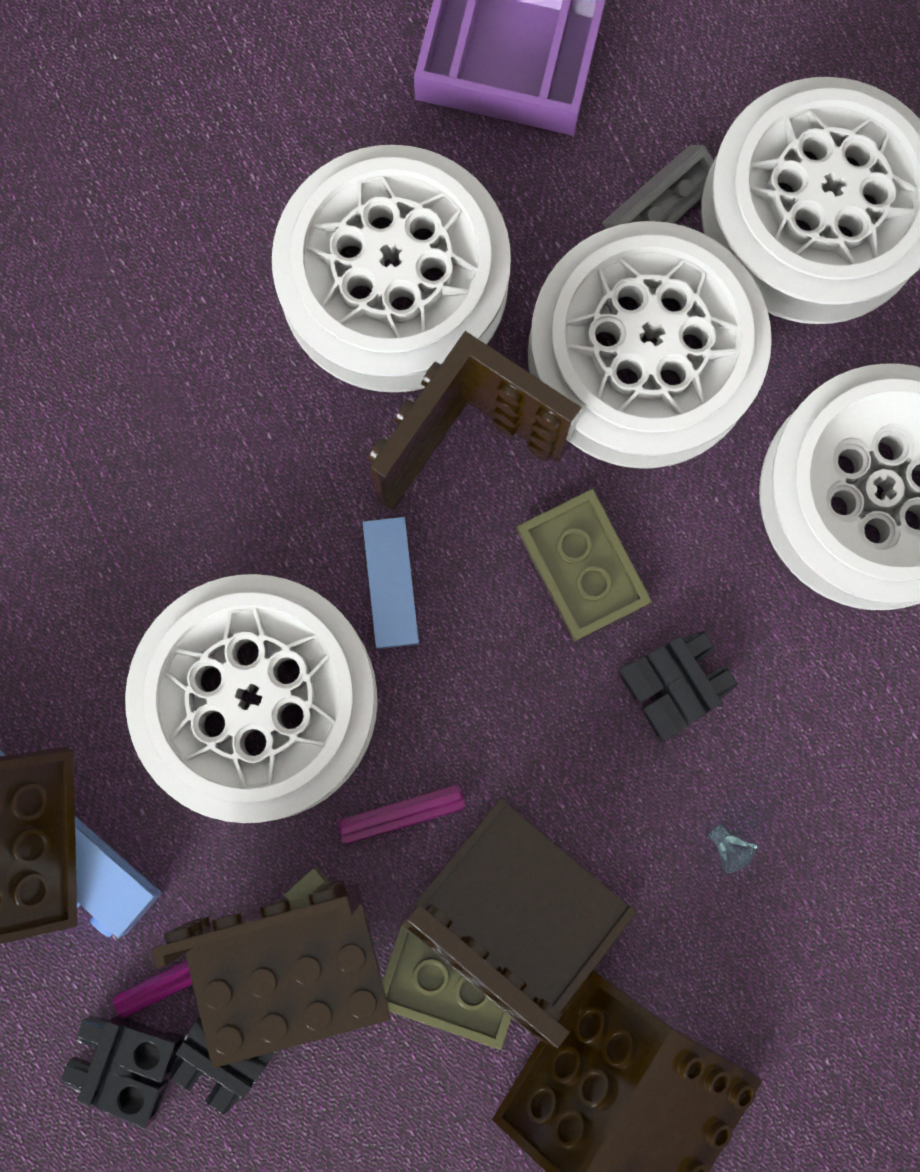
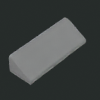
M690 145L602 222L605 229L620 224L641 221L668 222L673 224L677 222L702 198L704 184L714 162L705 145Z

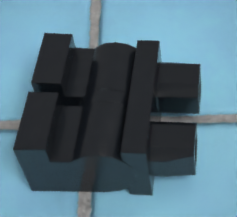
M705 631L690 635L685 639L680 636L617 671L636 704L643 702L657 692L661 693L662 697L640 709L660 742H666L678 734L679 731L723 704L721 698L737 686L736 680L725 665L706 676L697 661L715 651L714 645Z
M119 1015L110 1020L89 1016L81 1024L77 1035V1042L96 1048L92 1062L76 1056L72 1057L65 1067L61 1083L80 1093L78 1102L88 1106L93 1105L101 1111L145 1129L157 1117L169 1083L165 1079L173 1072L178 1059L176 1052L184 1042L185 1036L170 1031L165 1033L145 1024L131 1021V1019L121 1018Z
M199 1015L184 1042L176 1052L179 1059L175 1064L170 1079L182 1088L190 1091L202 1072L217 1081L205 1102L219 1113L225 1115L239 1098H245L277 1051L212 1068Z

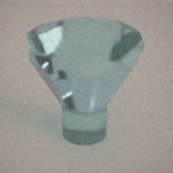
M721 824L708 835L718 847L722 868L726 874L748 867L758 848L752 841L729 834Z

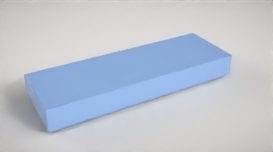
M405 517L363 521L376 649L419 645Z

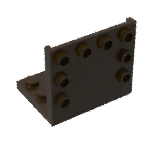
M464 331L443 363L440 364L435 361L430 366L421 382V385L425 388L417 400L408 399L395 418V422L399 425L391 437L388 439L382 436L373 447L368 459L372 461L369 467L378 501L391 511L394 510L468 403L492 418V425L498 431L511 438L516 434L529 443L527 448L534 455L545 461L552 458L556 462L560 461L568 449L582 407L467 331Z
M68 747L0 756V944L78 926L73 750Z
M501 797L404 915L400 923L534 1038L558 1048L570 1033L559 1024L564 1018V1015L560 1012L638 911L632 906H628L510 807L508 802Z
M344 880L317 887L306 898L291 902L289 900L275 902L262 906L260 910L242 915L241 912L213 919L212 923H210L209 916L184 922L181 926L163 933L165 941L151 948L155 968L166 966L184 953L186 954L212 1068L391 1020V1013L358 884L345 887Z
M592 970L560 1012L564 1015V1018L559 1024L570 1033L558 1048L539 1041L493 1116L492 1121L546 1172H709L722 1149L730 1142L732 1132L745 1110L753 1103L756 1091L763 1080L749 1070L671 1027L598 972Z

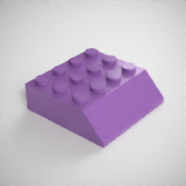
M433 0L414 74L415 100L574 136L606 0Z

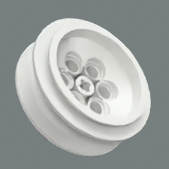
M812 77L800 79L776 87L757 98L743 110L727 131L718 154L708 172L701 198L703 234L726 247L747 268L762 293L768 313L786 320L809 324H831L848 321L863 316L886 303L920 269V119L907 106L887 92L846 78ZM803 152L813 153L818 160L809 159ZM846 157L855 159L859 166L850 164ZM778 183L788 184L794 192L782 190ZM863 195L872 196L877 204L869 203ZM795 220L806 222L810 226L811 231L800 229ZM838 226L848 228L852 232L853 237L842 234Z
M378 145L358 149L337 157L320 167L301 184L287 203L277 225L272 250V273L276 292L287 323L294 337L308 356L322 369L348 384L379 392H408L424 389L425 387L421 385V382L430 366L435 361L440 364L443 363L464 331H467L488 345L500 324L505 310L511 255L508 233L503 217L488 191L472 174L454 161L435 152L404 145ZM379 217H385L392 221L384 229H378L371 225ZM422 228L433 232L432 237L427 240H418L412 234ZM348 246H356L361 249V252L353 258H345L340 255V252ZM390 259L393 263L396 259H398L400 265L394 267L390 263L388 267H385L384 261ZM438 268L442 270L444 276L439 280L429 281L422 274L427 269ZM361 285L367 286L372 290L370 295L363 299H357L350 295V292L355 287ZM399 297H407L414 302L406 310H397L391 306L392 302Z
M641 221L620 224L593 234L577 244L556 264L548 275L536 301L528 343L529 373L582 407L570 443L583 452L610 464L630 468H659L675 465L702 454L724 438L757 396L763 384L771 354V326L768 310L762 293L747 268L733 253L713 238L694 229L668 222ZM631 297L638 303L639 308L626 310L620 306L618 299ZM673 298L680 303L682 310L676 312L669 311L663 306L661 300ZM600 332L611 333L616 338L617 344L609 347L603 346L598 343L595 335ZM645 334L648 339L656 338L658 340L656 345L654 346L651 341L643 343L641 341L643 335ZM688 334L697 336L702 341L703 347L700 349L688 347L683 341V336ZM626 368L636 373L638 382L634 384L623 383L619 380L617 371ZM664 370L675 371L680 376L681 384L669 385L665 383L661 378L660 372Z
M905 364L868 365L852 369L830 379L814 390L785 420L771 441L764 458L759 485L760 507L765 529L774 549L789 570L801 582L822 596L843 605L867 610H893L920 603V524L918 530L909 527L905 520V512L911 511L917 515L920 522V487L914 483L911 475L912 470L920 472V367ZM879 443L887 444L892 449L893 460L885 459L880 455L878 450ZM839 456H845L852 461L854 465L853 474L842 471L838 464ZM876 486H880L884 490L881 493L882 499H878L874 495L878 489ZM832 497H839L845 501L847 505L846 515L837 514L831 506ZM866 524L873 525L878 529L880 533L879 543H873L867 539L864 530Z
M258 574L235 575L207 582L190 590L170 604L154 620L140 641L131 662L125 693L126 717L132 743L138 757L155 782L168 795L191 810L210 818L237 823H261L296 815L316 806L336 792L353 774L367 751L374 731L378 706L377 685L370 657L361 639L344 615L317 592L299 583L275 576ZM247 642H254L259 649L256 661L247 666L241 665L237 658L240 646ZM287 660L296 661L300 667L298 678L290 684L281 683L277 677L279 666ZM217 668L221 673V684L216 690L206 692L201 686V677L206 670ZM256 686L259 687L256 694L262 696L259 706L251 704L248 710H246L244 707L247 702L241 700L242 694L245 690L252 692ZM291 704L299 705L304 713L302 723L295 729H287L281 721L282 711ZM220 712L225 719V728L220 735L210 737L204 727L205 720L210 714ZM259 730L266 737V747L261 754L252 756L245 748V739L250 732Z

